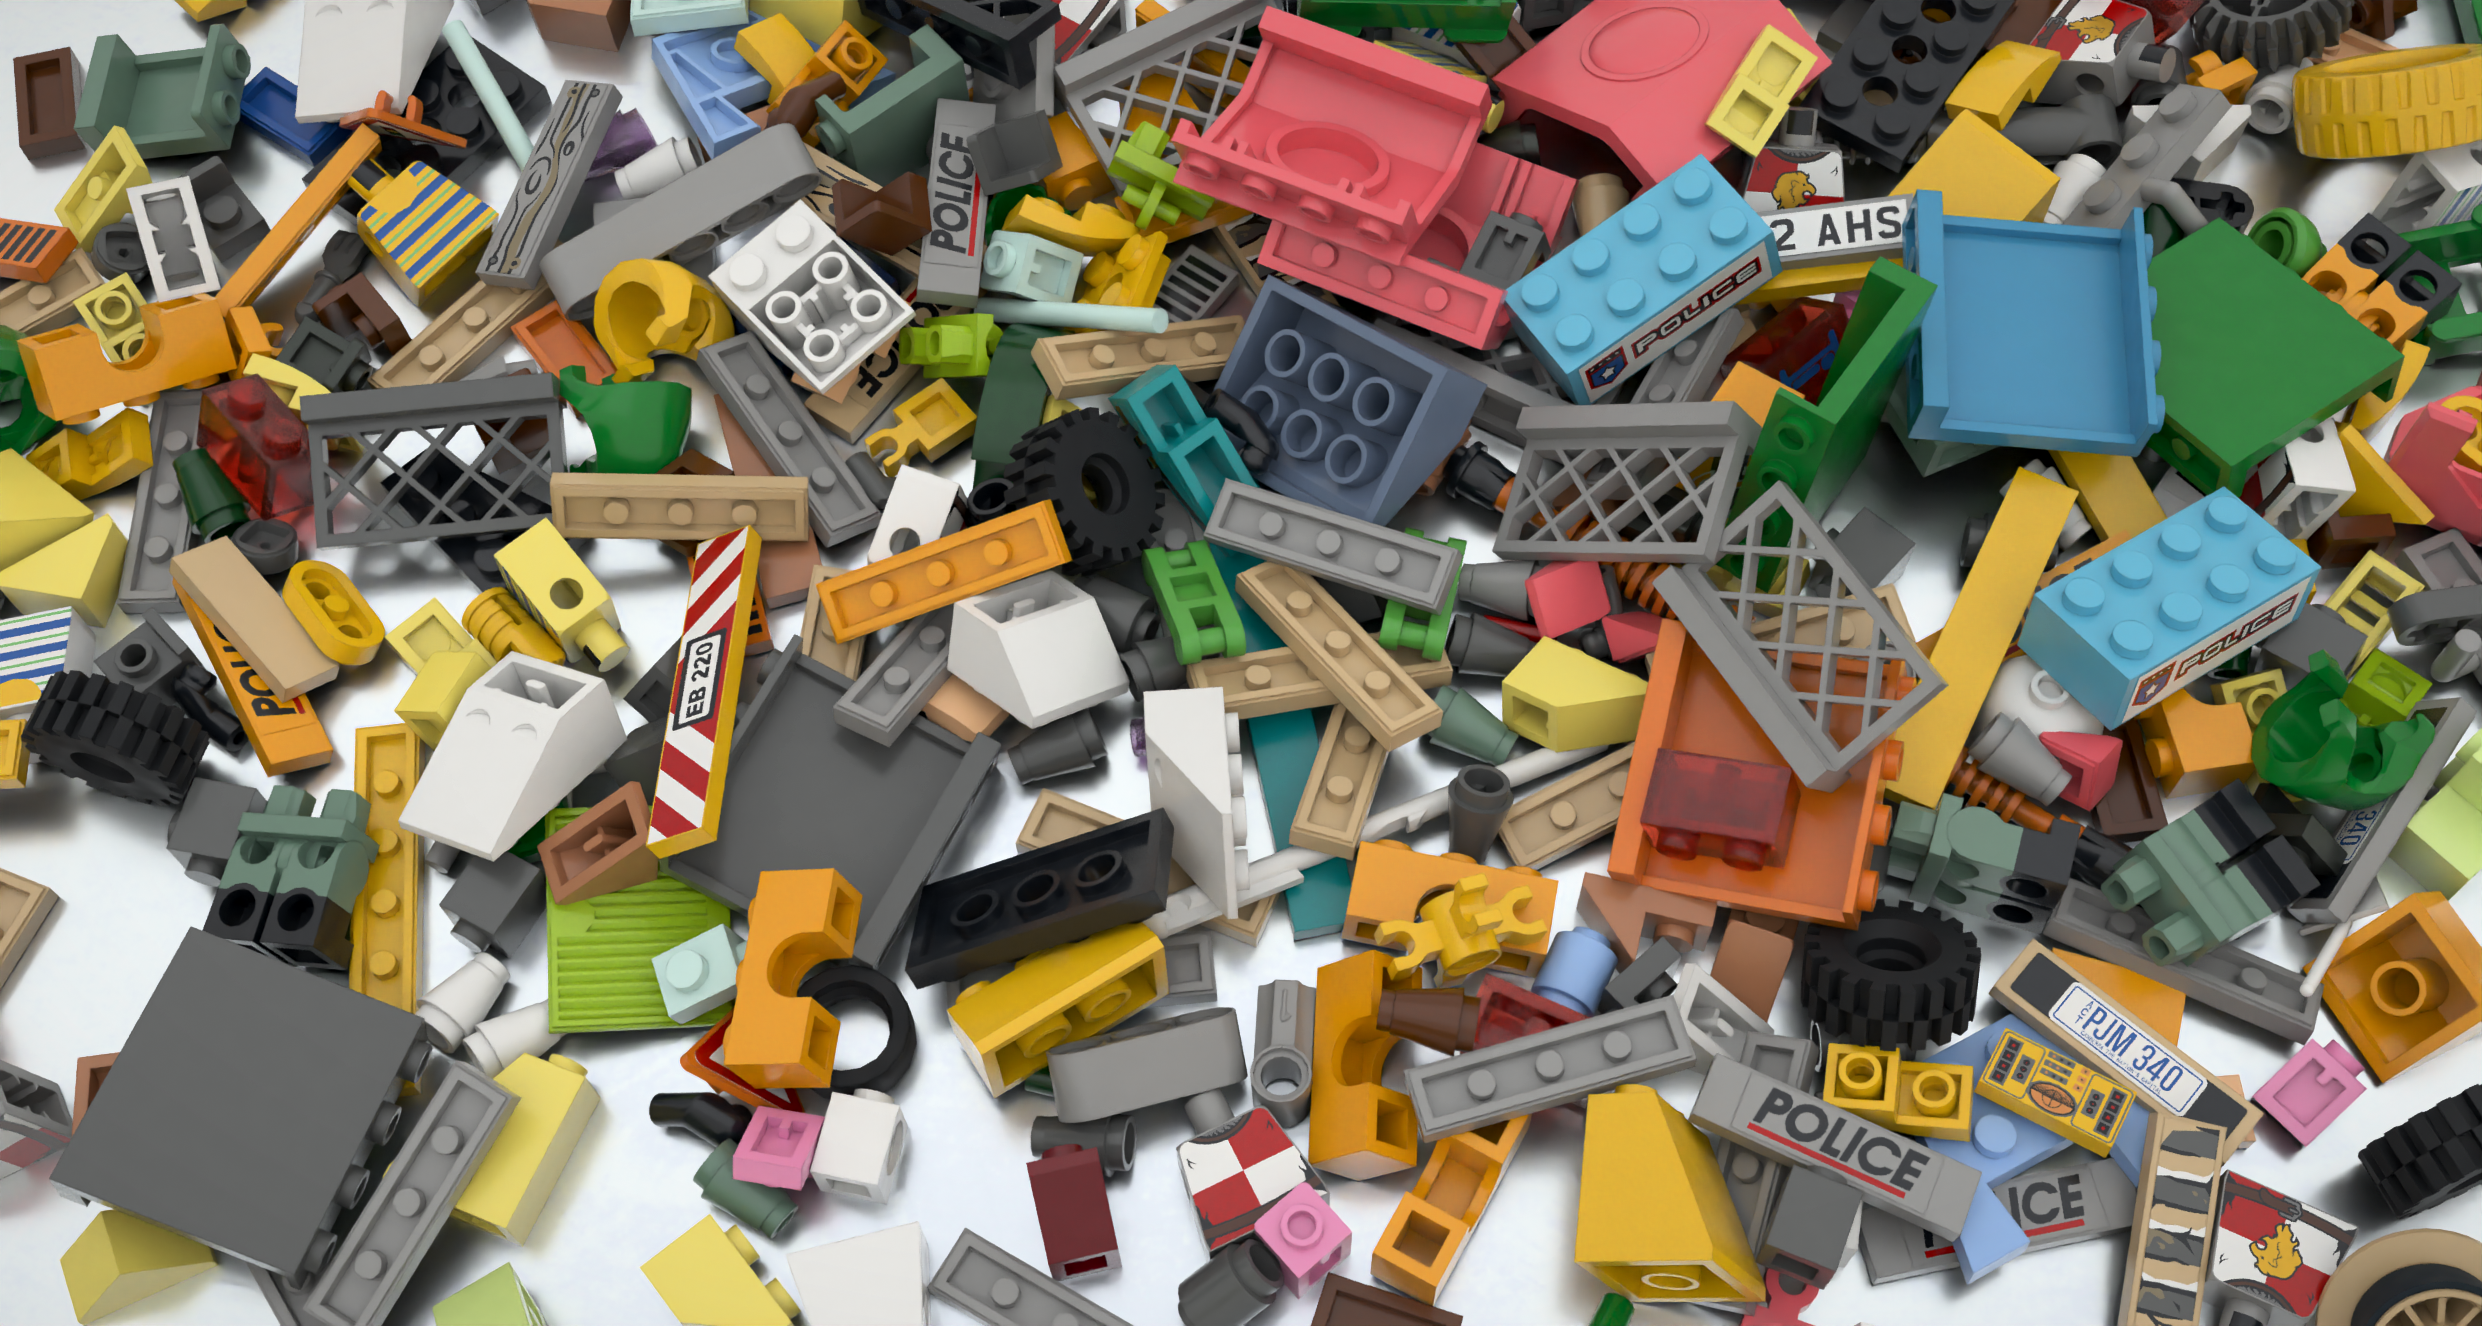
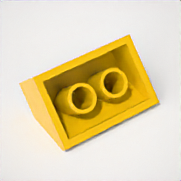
M1143 922L1119 925L1094 933L1077 943H1063L1051 949L1047 948L1029 954L1024 959L1017 961L1014 971L993 983L988 980L981 981L964 990L957 997L956 1005L947 1009V1013L954 1034L995 1099L1025 1081L1035 1072L1048 1066L1046 1051L1069 1042L1101 1035L1168 995L1169 986L1164 946L1158 936Z

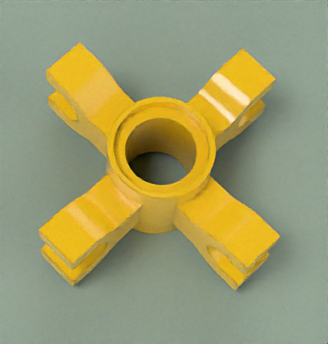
M1480 873L1459 879L1453 891L1444 893L1426 903L1420 909L1423 922L1412 923L1398 919L1380 923L1373 934L1377 945L1382 946L1390 942H1398L1404 945L1408 951V956L1394 958L1387 968L1391 981L1409 977L1421 964L1436 960L1438 972L1433 978L1436 987L1448 988L1462 984L1468 974L1479 971L1498 960L1502 955L1499 946L1500 942L1528 945L1541 941L1548 931L1543 919L1532 923H1523L1516 919L1513 914L1514 909L1527 907L1533 898L1529 885L1514 888L1508 891L1499 902L1486 905L1484 892L1488 888L1489 882L1485 873Z

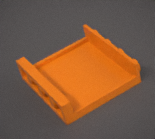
M1662 618L1607 872L1613 880L1648 886L1665 892L1717 903V906L1858 931L1861 912H1873L1876 904L1879 871L1870 870L1874 845L1885 847L1887 844L1891 826L1892 806L1883 805L1882 803L1887 780L1895 782L1899 780L1904 757V741L1895 740L1896 729L1848 770L1852 777L1833 793L1807 788L1682 622ZM1767 651L1773 661L1777 663L1778 651ZM1792 654L1789 681L1797 692L1819 694L1823 655ZM1838 657L1833 695L1865 697L1869 662ZM1891 660L1890 665L1883 664L1879 699L1901 700L1916 687L1917 679L1907 676L1905 661ZM1806 702L1816 715L1817 702ZM1832 704L1829 733L1841 749L1861 734L1864 706ZM1878 708L1877 720L1889 709ZM1691 793L1698 795L1696 806L1763 816L1766 805H1773L1774 812L1766 844L1759 845L1757 843L1760 830L1759 822L1699 812L1693 816L1688 838L1681 840L1679 834L1689 795ZM1697 815H1707L1713 817L1714 824L1710 830L1697 829L1694 827V819ZM1719 818L1752 822L1758 825V829L1756 832L1723 828L1718 827L1716 822Z

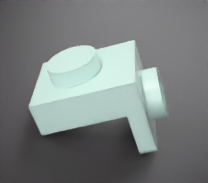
M722 923L652 958L651 960L669 1017L682 1025L736 998L738 992L736 988V971L739 963L744 959L747 940L741 938Z

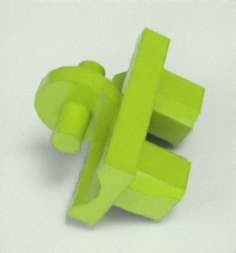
M1146 121L1140 124L1128 142L1121 141L1106 172L1107 175L1127 184L1121 200L1141 209L1134 226L1145 231L1153 216L1174 226L1181 212L1202 222L1215 198L1173 183L1178 168L1160 159L1170 136L1164 130Z
M975 313L924 318V328L906 327L900 329L899 361L902 365H923V378L987 377L993 354L1003 332L993 324L994 314Z

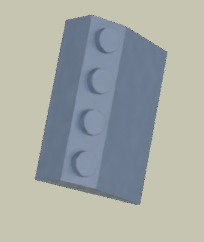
M1268 274L1213 392L1220 388L1256 411L1279 444L1277 461L1272 459L1267 472L1263 475H1257L1248 470L1252 477L1286 497L1385 527L1460 442L1488 384L1314 293ZM1223 428L1238 453L1246 442Z

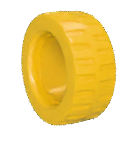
M2482 44L2433 45L2346 57L2299 70L2292 80L2293 118L2297 148L2301 154L2308 157L2324 159L2385 157L2433 151L2482 140Z

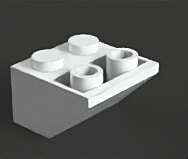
M1050 570L954 602L947 670L1031 729L1047 725L1059 718L1094 707L1101 702L1128 693L1130 681L1095 598L1054 571Z

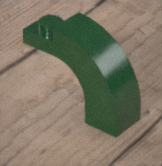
M1017 322L1011 324L1004 331L989 366L976 421L971 459L976 460L973 489L986 480L1004 478L1005 466L1016 461L1009 455L1013 445L1023 441L1021 436L1026 432L1042 425L1048 396L1052 395V392L1031 355L1037 339L1073 335L1075 331Z

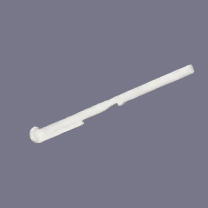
M1608 745L1555 752L1544 747L1494 768L1502 771L1508 777L1510 788H1513L1607 751ZM1449 785L1368 816L1360 841L1372 843L1406 827L1407 833L1418 830L1424 822L1449 813ZM1294 845L1249 863L1250 890L1237 891L1238 908L1303 883L1304 876L1300 871L1337 856ZM1195 884L1167 895L1166 911L1154 914L1151 918L1143 921V923L1159 939H1165L1172 934L1223 915V913L1200 887Z

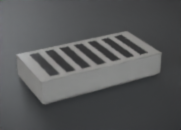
M1191 244L1166 273L1153 308L1164 309L1168 314L1169 323L1209 319L1239 285V272Z

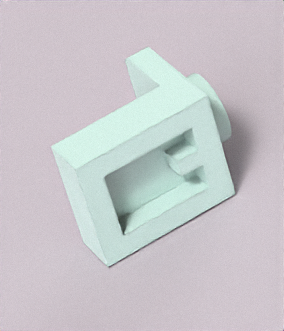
M995 230L984 255V268L980 287L993 292L1012 294L1026 300L1072 303L1084 254L1032 234Z

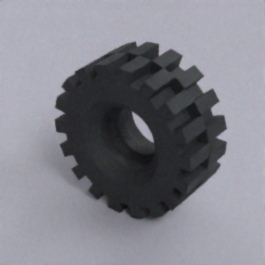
M1087 407L1081 411L1076 409L1029 430L1021 436L1023 441L1013 445L1009 455L1016 461L1006 465L1004 470V479L1012 481L1014 485L1013 488L1004 491L1006 505L1016 504V508L1019 510L1051 499L1072 561L1061 564V574L1071 577L1082 573V576L1093 575L1142 555L1141 551L1149 549L1156 541L1152 533L1161 530L1164 518L1155 513V510L1165 507V493L1155 491V483L1163 480L1159 467L1150 470L1146 460L1153 453L1146 443L1141 446L1136 445L1133 440L1137 436L1138 431L1130 424L1118 428L1119 416L1110 411L1099 415V408ZM1082 473L1088 478L1094 488L1097 508L1092 505L1085 494L1082 485Z
M70 670L69 674L58 671L55 672L54 676H50L21 734V741L26 742L25 747L31 753L40 754L39 759L49 766L60 767V773L70 778L78 777L87 781L85 784L97 790L100 787L110 790L112 795L125 799L127 796H131L138 802L149 805L154 801L161 806H170L171 802L177 805L184 798L210 743L208 741L210 737L208 732L201 730L202 725L197 720L184 718L185 711L175 705L166 706L161 703L162 698L150 692L145 695L135 691L134 685L123 681L115 684L103 675L93 673L91 678H89L81 671Z
M1876 899L1873 912H1861L1858 931L1810 923L1804 940L1800 998L1802 1007H1808V1017L1815 1024L1826 1021L1825 1031L1836 1038L1844 1032L1851 1034L1850 1043L1865 1047L1867 1041L1871 1040L1881 1042L1880 1050L1896 1052V1043H1907L1911 1051L1926 1050V1041L1929 1039L1938 1046L1951 1042L1952 1032L1961 1036L1968 1030L1969 1021L1973 1022L1981 962V948L1977 947V938L1972 931L1963 933L1964 924L1956 918L1952 917L1942 921V911L1929 906L1923 912L1913 910L1914 902L1899 900L1898 907L1885 906L1884 899Z
M2482 1084L2471 1086L2452 1098L2450 1096L2436 1103V1106L2425 1112L2421 1111L2412 1116L2404 1124L2393 1127L2385 1132L2383 1137L2366 1145L2367 1148L2362 1149L2358 1153V1158L2397 1219L2400 1220L2408 1216L2417 1215L2427 1208L2429 1210L2452 1197L2455 1198L2466 1193L2469 1189L2479 1184L2482 1185Z

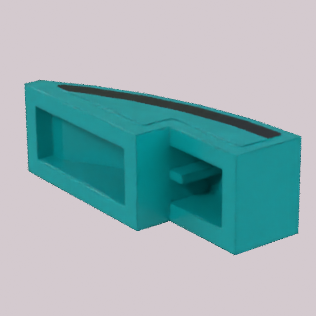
M1155 365L1108 398L1124 425L1130 424L1138 431L1134 440L1138 446L1147 444L1153 453L1147 459L1154 469L1159 467L1165 484L1203 532L1206 530L1226 478L1257 487L1219 420L1206 417L1176 365ZM1216 545L1226 557L1231 558L1238 553V551Z

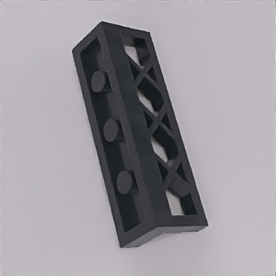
M858 0L862 15L908 37L928 24L963 59L964 64L1019 90L1036 78L1029 43L1062 19L1059 4L1051 0H983L976 2L964 0ZM1031 14L1019 24L1012 23L1003 18L1004 16Z

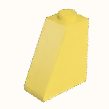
M12 448L0 452V571L94 520V512Z
M523 1053L493 1078V1080L520 1096L521 1100L450 1213V1217L519 1246H524L601 1099L586 1078L588 1074L586 1068L558 1054H551L548 1061H545L528 1053ZM391 1162V1163L389 1164V1166L387 1167V1169H386L384 1175L382 1176L383 1178H384L385 1174L387 1173V1171L389 1170V1168H390V1166L392 1165L393 1162Z

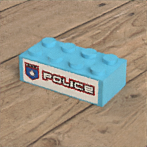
M1700 154L1507 288L1506 291L1508 293L1504 306L1515 333L1574 404L1591 405L1783 270L1773 230L1713 165Z
M2223 486L2035 593L2017 646L2111 731L2297 620L2321 570V566Z

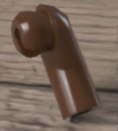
M829 71L790 89L783 97L780 106L774 108L769 113L767 127L769 128L781 123H790L795 126L800 137L803 138L807 135L818 117L815 100L824 94L833 102L845 96L847 89L843 78L837 72Z

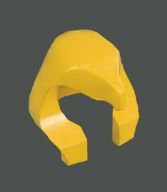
M644 258L622 261L603 278L595 297L594 328L598 340L617 368L616 373L612 377L615 384L643 382L655 371L654 359H650L651 357L660 354H678L696 361L700 349L735 337V326L728 306L721 299L716 289L703 278L673 262Z

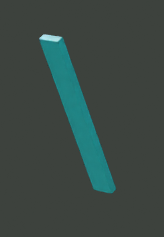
M1252 477L1257 487L1260 488L1258 480ZM1209 543L1210 551L1243 624L1246 638V653L1284 647L1285 643L1235 591L1236 575L1266 562V560L1241 552L1236 553L1231 558L1226 557L1215 544ZM1311 708L1246 719L1275 853L1294 846L1289 844L1290 829L1320 747ZM1336 857L1300 871L1304 876V882L1283 890L1294 940L1343 931L1352 884L1346 859Z

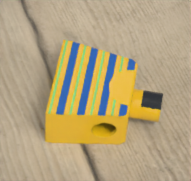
M368 159L352 173L347 182L355 192L368 202L357 214L358 234L410 301L417 307L425 302L491 240L498 225L499 213L492 207L421 161L411 163L394 179L373 159Z

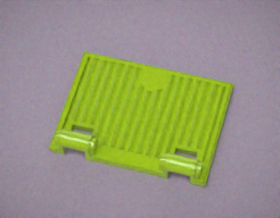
M648 806L649 811H650V814H651V812H652V806ZM592 807L554 808L545 815V840ZM659 860L657 880L568 905L555 904L546 876L549 1034L711 1027L719 1022L735 1006L734 998L682 1025L668 1015L651 960L722 923L731 929L730 908L661 872Z

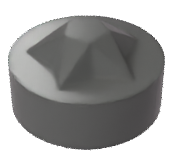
M113 223L103 227L97 233L91 251V259L95 269L103 277L111 281L127 272L133 283H137L150 274L137 226L129 223Z
M273 518L254 519L241 525L233 533V544L260 574L266 575L282 572L294 565L299 557L297 532L290 524Z

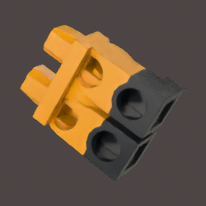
M2369 212L2301 278L2325 297L2341 305L2348 314L2376 335L2388 340L2398 351L2406 339H2413L2428 324H2433L2449 312L2462 285L2459 280L2419 250L2406 260L2412 245ZM2367 239L2379 242L2385 249L2386 257L2367 244ZM2415 275L2428 279L2434 286L2435 295L2414 279Z

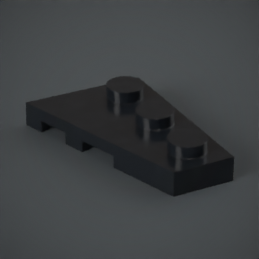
M424 451L403 465L402 468L407 472ZM440 452L418 477L417 481L441 500L464 471ZM482 471L479 473L501 493H504L510 486ZM395 472L380 482L386 494L402 478ZM473 480L450 508L466 521L481 520L498 499ZM412 486L396 503L416 526L435 507L431 501ZM522 491L512 501L528 515L552 513L551 505ZM507 507L499 518L515 517L518 515ZM444 514L436 524L453 523L455 521ZM526 531L430 541L479 594L494 587H503L509 592L493 555ZM564 538L574 552L592 539Z

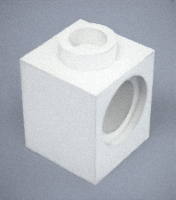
M863 1088L855 1089L853 1096L832 1092L810 1173L820 1191L887 1204L908 1128L900 1105L894 1104L892 1097L879 1091Z

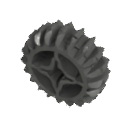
M2191 0L2189 22L2190 28L2193 29V38L2197 43L2198 51H2213L2220 58L2221 62L2224 61L2225 65L2244 57L2256 70L2271 67L2275 73L2279 66L2286 64L2300 68L2303 58H2322L2324 47L2339 45L2340 34L2349 30L2354 0Z

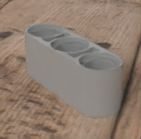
M1233 1007L1199 1010L1069 1042L1046 1051L1058 1120L1062 1123L1096 1120L1228 1086L1248 1077L1236 1009Z

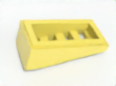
M2372 550L2367 552L2324 604L2338 612L2344 618L2347 625L2368 636L2359 659L2346 677L2347 681L2364 664L2373 650L2378 648L2393 631L2387 614L2388 609L2361 592L2360 589L2363 585L2367 584L2392 602H2396L2414 593L2423 592L2425 585ZM2352 601L2379 619V621L2373 627L2346 609L2345 605Z

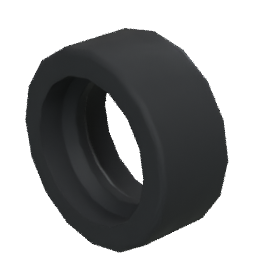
M847 965L826 969L805 981L799 988L797 997H812L825 1009L839 1001L856 998L869 1000L883 1010L888 1019L890 1031L887 1045L876 1059L861 1068L844 1071L833 1069L830 1088L810 1089L825 1099H831L832 1092L853 1096L855 1089H871L884 1093L894 1087L910 1067L917 1044L915 1024L911 1010L896 983L877 970Z

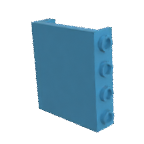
M1917 189L1902 224L1903 268L1938 285L1906 360L1908 438L2138 457L2151 435L2160 432L2165 417V400L2162 395H2156L2155 377L2161 362V345L2158 340H2152L2151 328L2157 308V291L2154 286H2148L2147 272L2153 255V237L2151 234L2145 233L2143 208L2133 207L2122 229L1943 215L1942 191Z

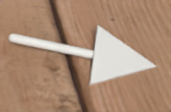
M2377 875L2346 923H2306L2298 931L2301 936L2334 927L2300 986L2301 995L2305 997L2313 995L2351 929L2352 921L2390 909Z

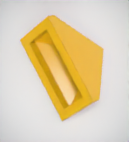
M2334 421L2356 488V492L2338 509L2340 517L2390 513L2393 523L2426 525L2435 517L2351 423Z

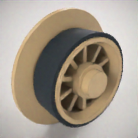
M2429 1228L2399 1231L2369 1242L2348 1256L2330 1276L2319 1298L2315 1326H2482V1242L2454 1231Z

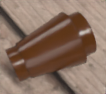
M1382 988L1376 1030L1389 1032L1391 1035L1451 1057L1454 1056L1455 1051L1471 1052L1475 1042L1481 998L1464 995V988L1396 990Z

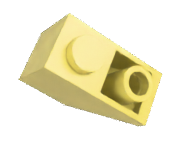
M1544 636L1502 681V722L1511 731L1555 752L1635 741L1648 682L1635 674L1622 671L1593 658L1579 649L1571 648Z
M708 1214L639 1267L683 1326H794L791 1319L801 1312L776 1277L764 1286L751 1269L750 1265L757 1261L760 1256L738 1226L734 1224L727 1231L723 1232L711 1214Z

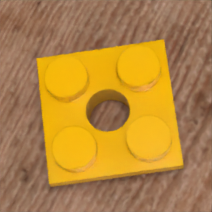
M1160 230L1146 237L1136 234L1116 252L1108 254L1105 251L1097 253L1084 270L1083 280L1088 285L1082 299L1076 303L1153 308L1171 259L1163 254L1169 237ZM1064 327L1067 330L1075 331V334L1107 331L1103 329Z

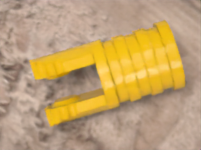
M494 587L482 592L465 609L461 620L463 628L485 647L497 663L511 651L563 666L565 663L566 655L562 648L557 645V642L505 588Z

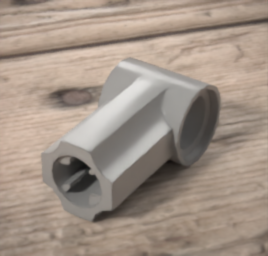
M1275 979L1272 983L1258 986L1254 1059L1250 1069L1253 1106L1264 1105L1281 1127L1285 1128L1302 1122L1311 1109L1316 988L1306 986L1299 980ZM1283 1077L1292 1079L1299 1085L1295 1091L1286 1095L1272 1094L1265 1089L1269 1082Z

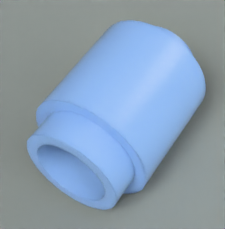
M1575 927L1573 931H1560L1556 933L1531 988L1534 1000L1579 1020L1594 1017L1600 1004L1604 987L1608 985L1618 963L1617 956L1609 949L1611 945L1609 940L1599 932L1586 927ZM1538 1004L1539 1007L1530 1006L1531 1012L1538 1019L1554 1028L1574 1023L1541 1007L1543 1005Z

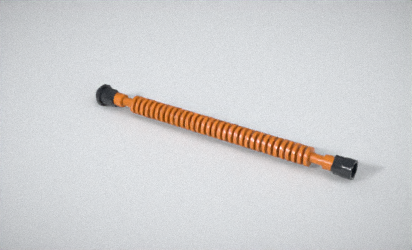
M1475 442L1469 448L1461 445L1452 454L1443 471V477L1449 480L1446 487L1447 494L1455 499L1462 495L1473 503L1504 514L1516 474L1508 470L1498 459L1488 454V447L1482 442ZM1570 503L1566 504L1560 511H1557L1554 508H1552V510L1557 516L1565 508H1567L1570 505ZM1540 511L1527 521L1539 529L1547 524ZM1587 514L1568 529L1566 534L1570 541H1579L1594 529L1599 522L1594 520L1590 524L1591 517ZM1621 537L1623 542H1631L1627 538ZM1598 561L1599 565H1611L1614 568L1619 590L1621 592L1625 588L1624 596L1633 601L1639 596L1637 603L1642 608L1648 609L1653 604L1652 614L1662 617L1668 611L1666 618L1680 621L1652 584L1670 566L1668 563H1661L1657 568L1658 562ZM1732 605L1733 609L1738 614V606ZM1752 616L1751 624L1755 623L1756 617ZM1965 745L1942 792L1945 793L1952 783L1956 786L1952 793L1953 796L1963 798L1965 793L1971 795L1965 808L1977 807L1982 802L1986 804L1984 808L2000 813V818L2003 822L2008 823L2011 820L2021 827L2043 833L2047 832L2053 818L2079 824L2063 813L2060 818L2055 817L2026 799V794L2019 790L2015 792L2010 789L2011 786L2003 782L2000 783L1995 780L1996 778L1978 770L1976 767L1979 762L1976 759L1971 764L1967 763L1966 760L1969 757L1967 751L1969 748ZM2081 825L2071 869L2085 882L2101 890V884L2115 871L2112 866L2133 848L2113 836L2098 832L2089 825L2087 827Z

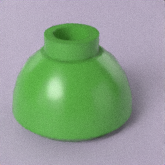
M2288 207L2275 208L2265 213L2248 234L2257 246L2285 267L2293 269L2301 278L2327 253V248L2322 243L2320 234L2313 222L2304 214Z

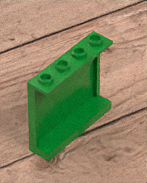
M2220 217L2152 258L2147 270L2148 286H2154L2157 291V308L2151 323L2152 340H2158L2161 345V362L2155 377L2156 395H2162L2165 400V417L2160 432L2157 434L2153 433L2146 445L2206 495L2225 486L2235 496L2240 497L2243 492L2247 471L2257 463L2370 391L2385 403L2393 398L2405 356L2396 350L2388 340L2376 335L2348 314L2341 305L2325 297L2301 279L2293 269L2285 267L2257 246L2249 236L2240 233Z
M1879 256L1868 271L1816 405L1782 387L1775 393L1725 528L1778 480L1788 484L1808 511L1819 522L1865 458L1938 285ZM1782 505L1763 521L1761 546L1790 548L1793 518ZM1747 536L1737 545H1746ZM1726 554L1715 564L1742 580L1744 555ZM1759 556L1756 587L1768 593L1787 567L1789 558Z

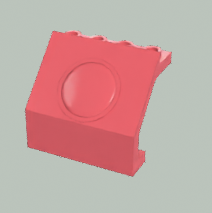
M1594 0L1542 39L1536 46L1529 49L1491 78L1501 91L1498 93V96L1505 103L1503 115L1496 128L1519 119L1521 120L1528 109H1533L1600 138L1611 147L1643 185L1631 199L1634 201L1698 155L1702 154L1713 165L1735 147V145L1704 124L1763 27L1770 24L1818 57L1790 102L1808 89L1832 62L1780 0Z
M1267 5L1258 25L1263 41L1237 97L1201 137L1192 121L1180 118L1171 139L1182 159L1173 183L1399 266L1459 185L1492 107L1489 85Z
M1476 142L1459 185L1399 266L1275 220L1271 221L1257 263L1477 349H1499L1512 326L1504 306L1508 291L1461 274L1459 271L1491 210L1510 217L1512 212H1517L1537 221L1543 227V232L1546 234L1552 251L1548 258L1549 260L1562 239L1559 235L1580 180ZM1430 257L1450 267H1453L1458 271L1456 272L1441 265L1435 264L1433 262L1428 261L1427 259ZM1538 260L1533 270L1542 265L1544 262Z

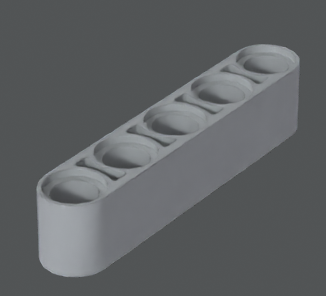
M790 123L774 125L556 247L541 259L539 267L566 320L580 321L594 316L595 297L603 278L620 262L644 258L669 261L683 266L807 196L819 186L822 177L795 126Z

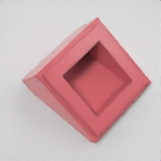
M1552 561L1525 580L1524 584L1541 639L1544 636L1553 639L1599 620L1611 612L1610 602L1598 561Z
M1643 611L1604 616L1602 624L1613 662L1625 663L1643 660L1646 654L1655 652L1662 618H1668Z
M2061 731L2042 732L2039 735L2041 743L2052 755L2060 759L2059 763L2063 766L2062 768L2072 775L2071 780L2058 796L2085 810L2091 811L2114 784L2123 740L2108 735Z

